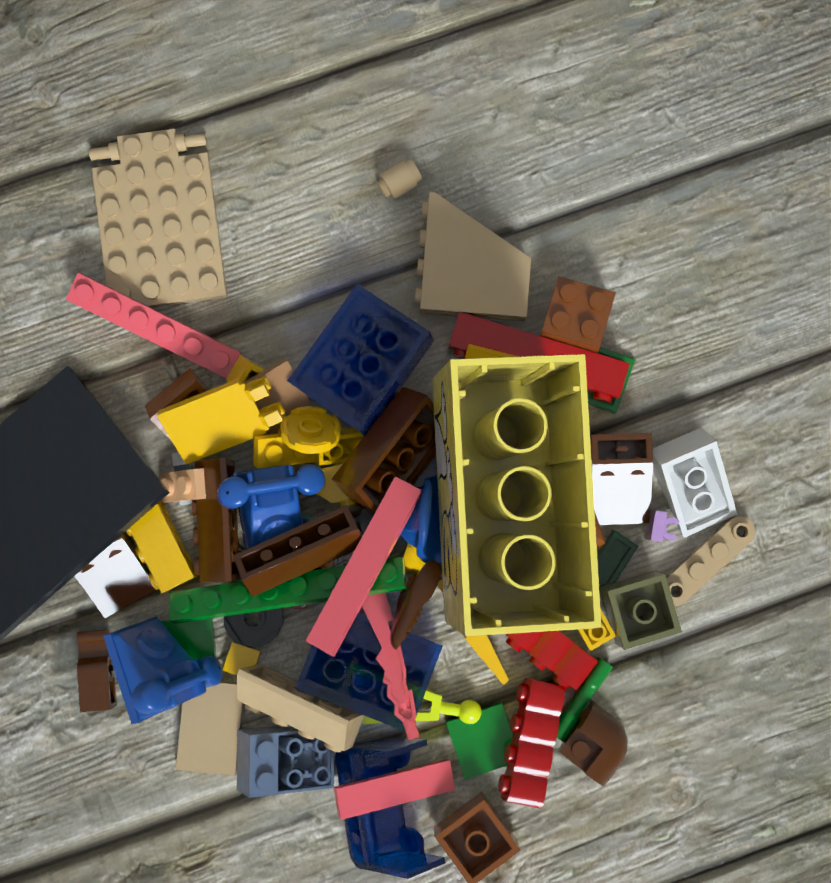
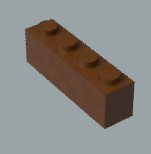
M345 505L233 555L243 583L253 597L355 551L361 540V535L348 506Z

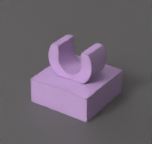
M650 510V521L647 523L645 539L663 542V538L675 540L677 536L668 534L666 526L669 523L679 524V520L674 517H667V512Z

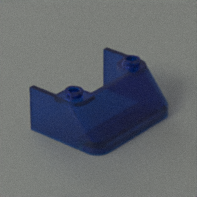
M395 737L356 743L346 751L336 752L335 761L339 786L395 772L397 769L406 767L410 760V751L427 746V739L416 738L408 741L407 738ZM403 804L344 819L350 858L354 865L360 869L409 879L446 863L445 857L425 853L422 835L415 828L407 827L405 824Z

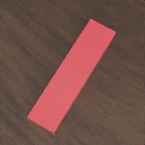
M443 759L336 786L333 789L338 818L343 820L454 791L455 786L451 762L448 759Z

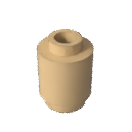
M412 159L406 162L402 160L380 173V181L377 182V185L385 198L390 196L395 200L418 186L417 182L422 180V176Z

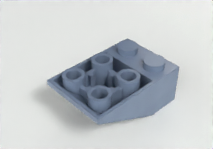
M294 727L237 729V791L252 798L333 788L334 751L324 746L325 742L317 738L307 739L297 733L298 729Z

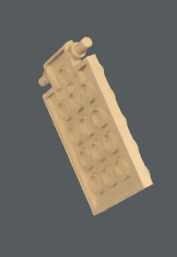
M176 129L117 136L118 142L109 143L107 147L89 149L91 161L111 158L112 161L120 160L118 165L92 168L106 285L151 308L228 297L209 155L206 152L180 156V152L188 151L189 147L207 145L206 134L185 136V133L177 134Z

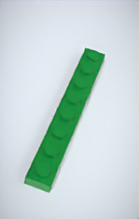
M402 557L386 560L368 595L407 590L405 562ZM346 565L311 570L253 597L243 581L169 592V621L177 624L327 602Z

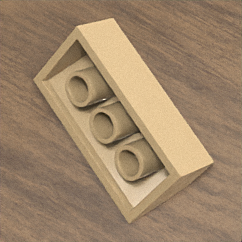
M263 664L240 668L237 673V700L246 704L245 708L256 714L263 712L271 716V721L280 726L287 727L290 725L298 729L297 733L307 739L317 738L325 742L324 746L334 752L346 751L353 747L365 718V712Z

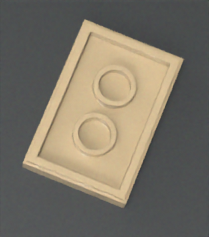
M221 681L216 686L206 688V693L182 703L175 770L233 776L237 774V729H241L244 703L237 700V683Z

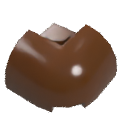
M592 700L580 715L575 724L576 726L558 748V751L583 770L591 779L605 786L625 758L628 738L624 727L618 720Z

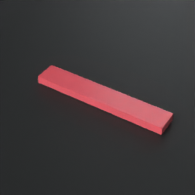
M394 477L309 633L306 642L335 657L423 492L421 489Z

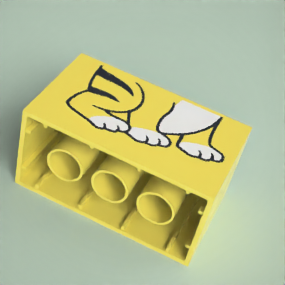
M585 354L450 359L432 378L445 622L464 636L602 628Z

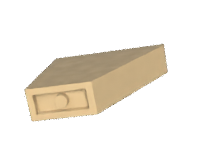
M429 192V201H423L422 219H427L426 230H420L419 247L425 248L424 259L418 258L417 276L423 277L422 288L416 287L415 305H420V314L458 317L459 312H463L483 319L524 322L527 318L531 258L436 192Z

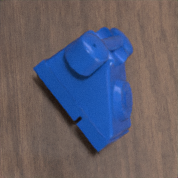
M306 464L300 467L295 474L293 465L235 472L232 474L233 477L226 478L219 485L217 499L223 507L239 509L246 550L302 525L303 519L298 491L304 495L318 493L325 484V475L314 464Z
M157 616L103 635L131 724L140 723L206 693V688L216 686L222 680L223 669L217 658L206 656L196 660L192 659Z

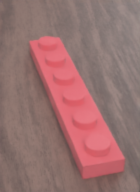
M77 273L65 299L224 378H227L239 355L242 353L82 273Z

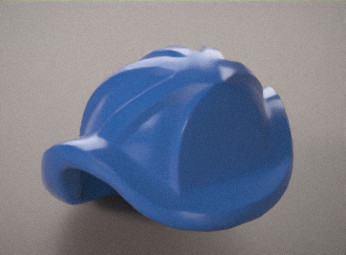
M437 476L425 478L423 486L419 487L423 491L400 535L411 546L417 548V556L421 561L427 563L432 560L442 566Z

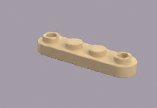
M736 516L728 519L666 576L670 592L673 586L677 585L680 588V593L677 596H672L674 606L684 604L754 539L755 527L748 518ZM739 526H742L745 530L742 537H739L736 533Z

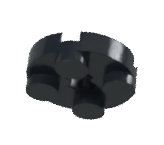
M279 608L260 611L262 616L259 617L261 623L258 625L254 622L250 624L247 622L246 618L249 617V613L225 616L224 627L227 634L236 643L248 647H261L270 643L279 634L284 624V610Z

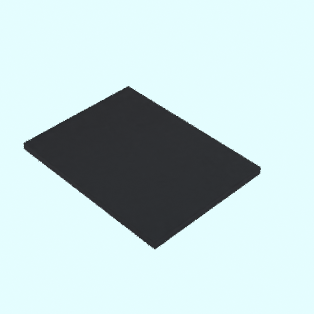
M66 366L0 424V641L170 493L75 371L69 366Z

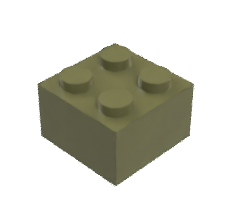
M655 570L599 587L610 626L616 635L614 637L615 644L626 650L682 632L664 573Z

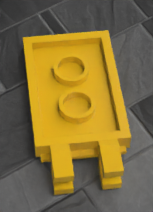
M264 376L247 384L242 383L241 379L237 378L158 411L157 417L187 465L251 440L254 436L266 434L270 426L283 421L282 415L285 414V410L280 401L265 406L260 410L258 409L255 401L269 396V389L272 387L267 376Z

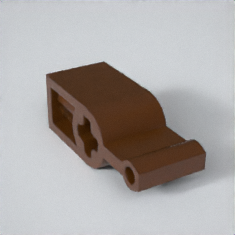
M109 629L77 632L79 649L77 678L80 712L111 710L117 706L115 672L103 635L110 633Z

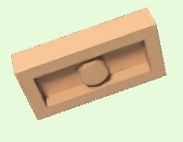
M204 468L160 474L161 482L170 492L161 500L162 503L206 499Z

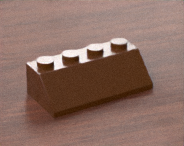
M402 387L332 477V481L348 498L372 516H374L394 477L414 485L436 455L434 406L428 395Z
M228 458L195 461V468L191 469L204 468L206 499L192 500L193 516L197 515V527L193 529L194 545H198L199 557H195L194 560L195 574L200 575V582H231L240 578V573L233 558V555L239 553L237 508L228 509L223 507L217 499V489L226 478L233 477L235 461Z

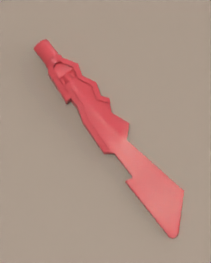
M386 593L368 595L362 608L382 647L376 658L385 671L382 682L387 685V697L394 703V715L402 721L408 741L420 737L415 720L417 714L412 689L408 691L406 685V668L401 646L395 650L391 645V631L388 622L393 621V616Z

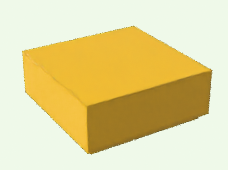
M232 641L223 671L237 675L240 668L257 665L261 650Z

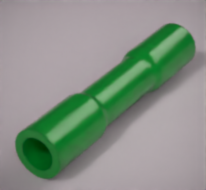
M599 657L596 659L598 663L585 678L568 706L559 716L557 738L562 742L568 737L585 706L613 668V666Z

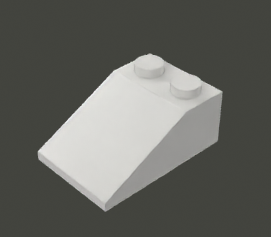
M702 427L653 448V469L673 517L679 520L677 526L683 538L737 515L717 441Z

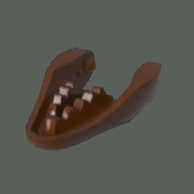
M431 560L427 562L418 574L411 576L406 583L407 590H402L399 594L390 632L391 645L395 650L406 639L407 634L413 630V625H416V619L420 617L423 606L430 600L440 581L442 567L436 561Z

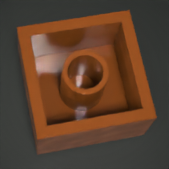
M558 276L541 336L598 353L616 292Z
M482 791L434 827L436 840L467 883H478L520 851L518 840Z

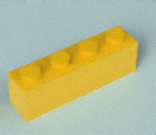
M162 501L157 503L126 531L129 537H134L138 545L135 547L136 554L142 563H147L151 571L148 574L149 580L154 589H159L161 594L199 576L195 574L194 564Z

